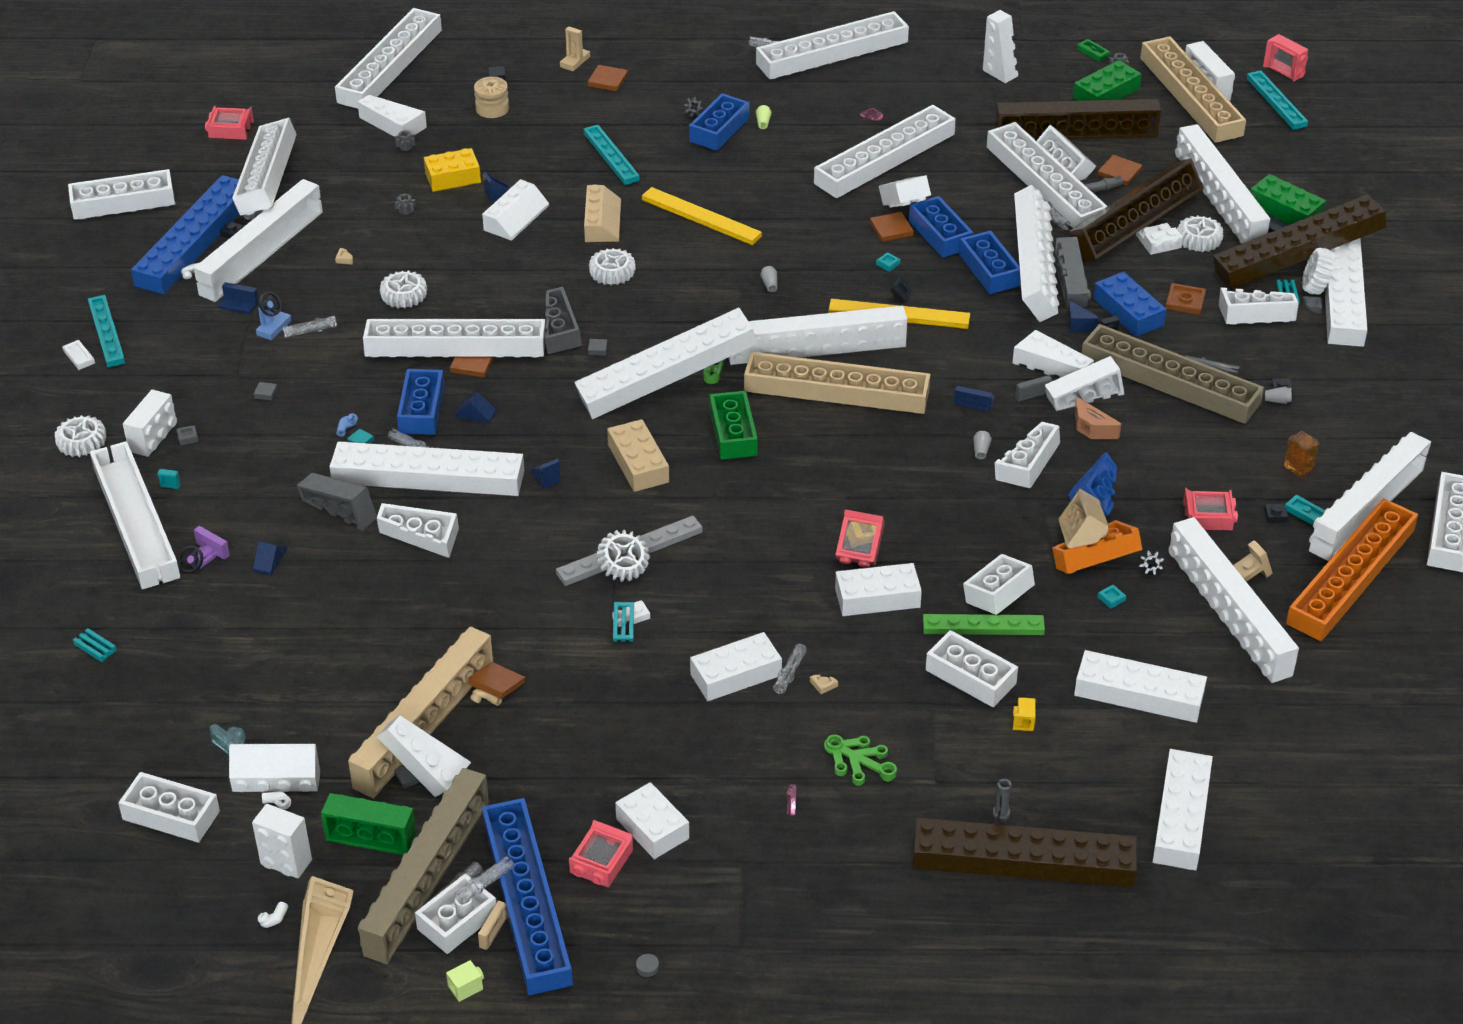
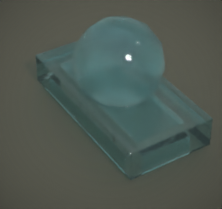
M217 724L209 727L212 742L227 754H229L230 744H243L245 742V733L239 727H232L227 731Z

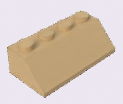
M587 185L584 222L585 242H619L621 198L604 185Z
M1082 489L1078 490L1058 519L1066 546L1069 548L1097 543L1108 532L1109 526L1100 501Z

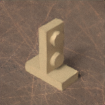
M567 27L565 29L567 56L560 61V67L574 71L590 57V51L583 49L582 31Z
M1255 540L1248 544L1251 553L1233 565L1246 582L1260 572L1266 578L1273 574L1267 553Z

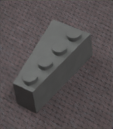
M1057 238L1054 267L1065 306L1069 308V302L1072 301L1081 307H1087L1091 293L1090 289L1087 288V279L1085 278L1078 238Z
M559 287L547 290L545 312L547 353L552 354L582 346L580 330L564 288Z
M311 473L297 485L302 501L320 510L325 508L330 515L334 517L339 515L344 518V522L348 524L353 522L362 531L377 519L369 491L365 486Z

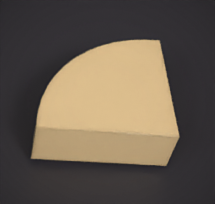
M340 248L335 258L336 263L353 265L352 255L346 249Z
M810 676V682L820 694L838 687V681L833 677Z

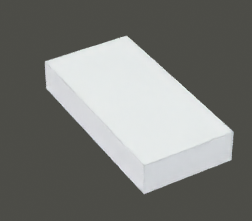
M79 340L63 346L64 353L78 370L95 364L94 358Z

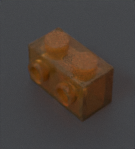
M1302 430L1292 435L1288 440L1284 467L1301 478L1314 470L1319 441Z

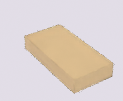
M498 901L478 933L479 947L487 950L507 918L504 902Z

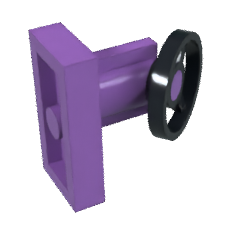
M198 526L194 529L196 544L201 547H185L179 554L178 565L182 571L194 573L199 568H203L216 556L225 560L230 556L228 543L203 527ZM193 548L195 549L192 554H189L185 559H182L184 553L187 550ZM182 562H186L188 565L192 566L193 569L185 570L182 566Z

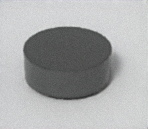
M652 954L641 955L636 961L637 972L643 977L654 976L659 970L658 958Z

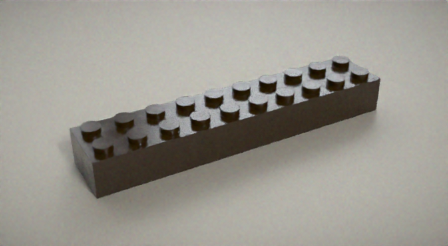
M1158 99L997 103L995 129L1016 122L1034 140H1038L1050 125L1061 132L1067 139L1157 137L1161 108Z
M1192 158L1177 161L1070 230L1071 237L1078 238L1082 262L1096 260L1204 189Z
M1368 194L1213 255L1215 272L1230 289L1236 288L1309 259L1317 248L1331 250L1386 228V212Z
M917 818L913 868L1134 887L1137 871L1136 836Z

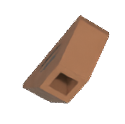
M1076 399L1074 414L1077 431L1090 439H1118L1120 437L1122 423L1082 399Z

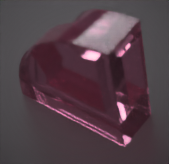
M872 107L861 112V118L868 121H878L883 119V114Z
M789 784L787 790V815H795L796 785Z

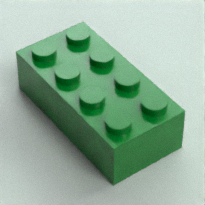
M1118 60L1075 82L1073 99L1075 101L1120 100L1140 89L1141 73Z
M1268 174L1250 189V193L1265 212L1289 225L1322 213L1325 209L1326 200L1271 174Z
M746 391L710 394V415L720 459L757 456L758 439Z
M330 793L321 812L326 841L404 855L408 853L414 838L417 837L413 808Z

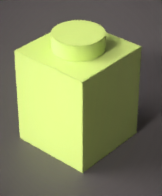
M471 960L446 972L448 987L459 1002L483 990L482 980L484 975L479 967L473 965Z

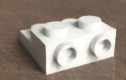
M1168 223L1145 227L1136 233V236L1150 255L1182 247L1183 236L1176 227L1171 228Z

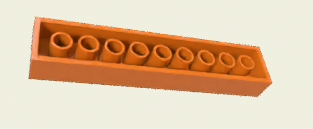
M1383 498L1289 607L1286 624L1322 642L1415 530L1418 514Z

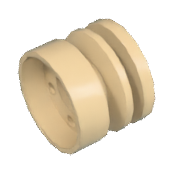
M485 77L475 83L476 111L480 116L497 118L508 112V85L505 80L498 77Z

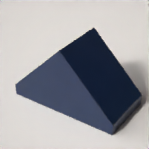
M486 172L483 173L484 193L491 202L498 200L510 189V186Z
M1072 301L1069 302L1068 322L1070 332H1093L1098 326L1099 317Z
M477 392L461 403L455 416L490 423L496 413V409Z
M558 458L530 469L543 488L561 481Z
M258 542L253 571L272 575L287 551V546L269 542Z

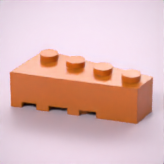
M1115 520L1108 523L1109 527L1106 536L1100 538L1097 543L1069 548L1064 542L1052 547L1056 569L1066 574H1071L1077 570L1143 550L1139 529Z

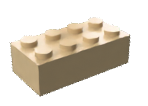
M642 419L607 428L608 446L634 492L669 482V465Z

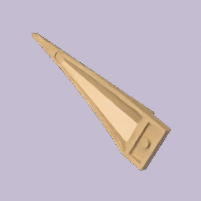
M314 876L308 882L305 899L303 900L291 1024H302L321 974L349 911L353 890Z

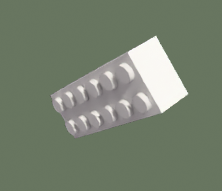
M169 169L68 184L70 205L74 219L100 217L108 214L175 205Z
M1441 472L1427 558L1428 566L1463 572L1462 475Z
M1085 650L1076 679L1074 696L1197 723L1207 677Z
M1170 749L1152 863L1196 871L1213 756Z

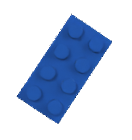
M721 94L689 125V141L718 151L750 118V102Z
M940 196L910 205L909 222L942 258L959 253L960 238L973 235V231Z
M992 231L960 238L959 256L989 294L1021 286L1020 266Z
M1125 272L1095 283L1094 300L1112 316H1117L1120 319L1119 322L1135 337L1164 326L1167 309Z
M407 369L397 414L399 434L436 435L445 388L443 370Z

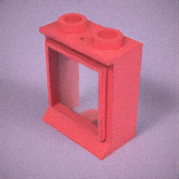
M1278 34L1267 41L1263 67H1270L1289 77L1294 82L1305 74L1308 49Z
M214 106L212 112L209 113L208 121L205 123V130L208 131L209 138L247 140L246 129L250 130V123L254 122L252 106L247 110L216 108Z
M1185 487L1183 506H1185V516H1188L1187 519L1194 517L1204 530H1233L1234 523L1238 521V512L1234 511L1236 499L1232 498L1231 490L1229 492L1190 491Z
M845 510L835 553L839 562L844 564L854 562L864 568L876 565L885 524L883 516Z
M593 820L591 829L573 856L569 858L570 873L577 877L591 880L595 884L609 887L633 851L632 834Z

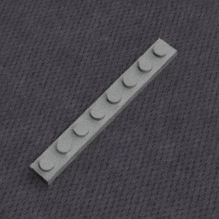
M690 516L641 535L639 541H645L644 547H648L649 551L647 554L700 534L703 532V529L694 516ZM632 549L631 552H632V554L635 556V559H636V558H637V555H636L635 551ZM608 551L610 559L614 562V557ZM627 552L625 553V555H623V554L620 555L619 559H620L621 557L626 556ZM597 553L556 568V575L564 586L603 572L601 571L602 564L597 562L599 558L596 556Z

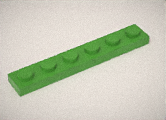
M923 614L924 634H947L950 630L957 634L1044 635L1045 632L1043 615Z

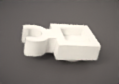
M643 601L635 602L634 624L650 619V612ZM626 607V622L630 621V607ZM618 610V627L622 626V611Z

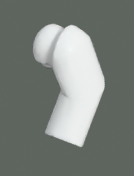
M199 263L184 267L181 270L183 278L190 279L192 277L191 273H195L194 267Z
M282 791L262 793L263 804L274 803L281 809H287L291 805V799Z
M279 902L274 913L270 915L267 912L261 913L258 916V922L264 928L281 923L288 905L284 902Z

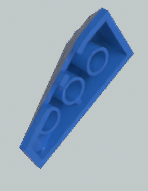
M1107 452L1094 463L1069 493L1070 500L1073 499L1079 489L1097 498L1100 501L1105 517L1110 514L1114 502L1111 500V496L1115 494L1112 485L1116 482L1117 466Z

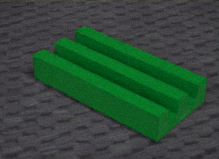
M1089 39L1077 44V50L1098 62L1101 59L1104 60L1106 57H1110V51Z

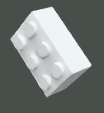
M927 175L907 178L879 186L883 205H889L890 208L924 201L926 196L931 195Z
M151 390L124 421L125 437L132 453L149 457L158 444L167 436L168 432L176 425L177 418L171 394Z
M1004 554L999 555L963 583L966 603L995 615L1035 585L1032 565Z
M651 782L615 802L616 819L632 834L653 859L689 839V821Z
M266 804L252 822L260 863L264 867L280 871L286 876L299 878L312 861L304 817Z
M464 874L415 912L417 929L448 954L484 925L496 905V898L468 875Z

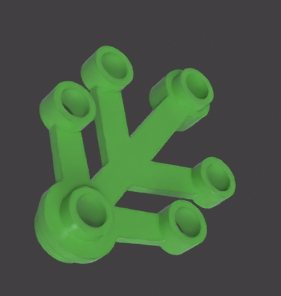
M830 735L824 742L825 750L833 754L835 761L834 773L837 776L847 774V765L843 762L842 754L849 757L853 772L852 782L857 786L863 785L865 782V774L861 771L860 764L880 773V777L884 781L889 782L896 777L897 767L894 763L885 762L879 764L868 758L869 756H876L878 759H885L888 755V748L885 745L869 748L870 739L867 736L843 740L839 735ZM858 746L859 748L858 750L850 749V747Z

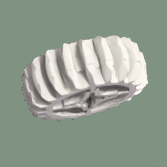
M1190 216V218H1185L1181 221L1177 228L1183 236V247H1188L1189 250H1195L1196 252L1201 251L1203 253L1204 251L1210 252L1211 249L1215 250L1223 240L1221 224L1217 223L1216 220H1211V217Z
M606 248L605 251L600 250L599 253L596 252L594 256H591L589 271L593 280H597L598 283L603 282L604 285L624 284L625 281H630L636 269L635 260L631 253H627L626 250L621 251L620 248L618 250L614 248L610 250Z
M1317 248L1307 261L1302 277V288L1304 291L1310 294H1321L1327 287L1328 282H1330L1336 259L1335 254L1329 251V249Z
M402 270L399 273L395 271V274H389V277H384V280L381 281L380 294L386 305L396 306L397 309L400 307H404V309L406 307L412 308V305H418L419 302H423V299L426 298L427 285L421 274H416V272L410 273L409 270L407 272Z
M81 415L78 418L74 416V419H67V422H61V426H58L55 432V442L60 452H63L65 456L71 455V457L78 455L79 458L82 455L87 456L90 454V451L100 449L101 446H104L107 437L101 420H97L96 417L91 418L89 415L87 417Z
M618 530L614 532V535L609 533L607 538L604 537L598 546L599 551L596 554L599 557L598 564H602L601 571L607 570L606 576L612 574L613 580L620 577L621 582L624 581L625 577L628 581L632 580V576L638 578L639 573H644L650 558L649 554H647L649 551L648 547H644L645 541H639L640 535L633 537V531L629 535L626 534L625 530L621 534ZM632 549L635 551L638 560H636L635 556L632 554ZM608 551L614 557V562L610 559ZM627 552L626 556L621 557V558L619 559L620 555H622V554L625 555V553Z

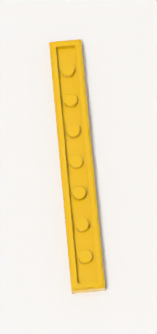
M653 187L642 195L643 201L750 245H753L762 237L761 231Z
M831 299L829 313L895 307L898 305ZM903 306L907 316V323L964 329L969 327L970 313Z

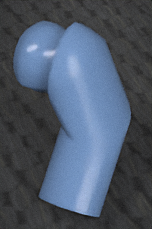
M351 413L341 418L336 434L340 437L345 436L346 430L356 425L357 415Z

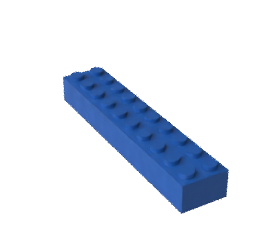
M222 175L131 269L134 286L161 294L167 292L182 276L181 270L193 264L220 235V230L228 221L232 222L239 215L232 198L239 179Z
M525 799L483 806V823L503 901L506 905L507 916L527 994L529 996L573 986L571 965Z

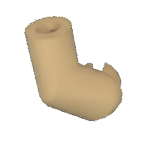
M480 689L473 690V694L470 697L476 703H480L482 698L496 706L502 702V699Z

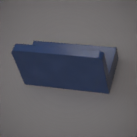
M224 282L222 285L224 297L218 305L220 309L251 314L259 303L257 288Z
M957 386L954 404L990 411L995 395H992L990 392Z

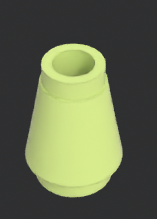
M765 105L759 106L756 110L758 127L760 129L768 127L772 114L770 108Z

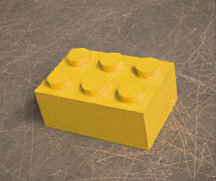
M472 148L424 157L425 174L433 192L481 183L480 166Z

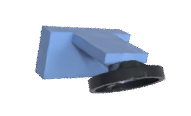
M273 292L263 293L259 298L258 310L261 325L256 329L257 336L272 340L292 321L291 315L281 312V301ZM269 294V298L262 304L263 297ZM273 297L278 303V310L274 308Z

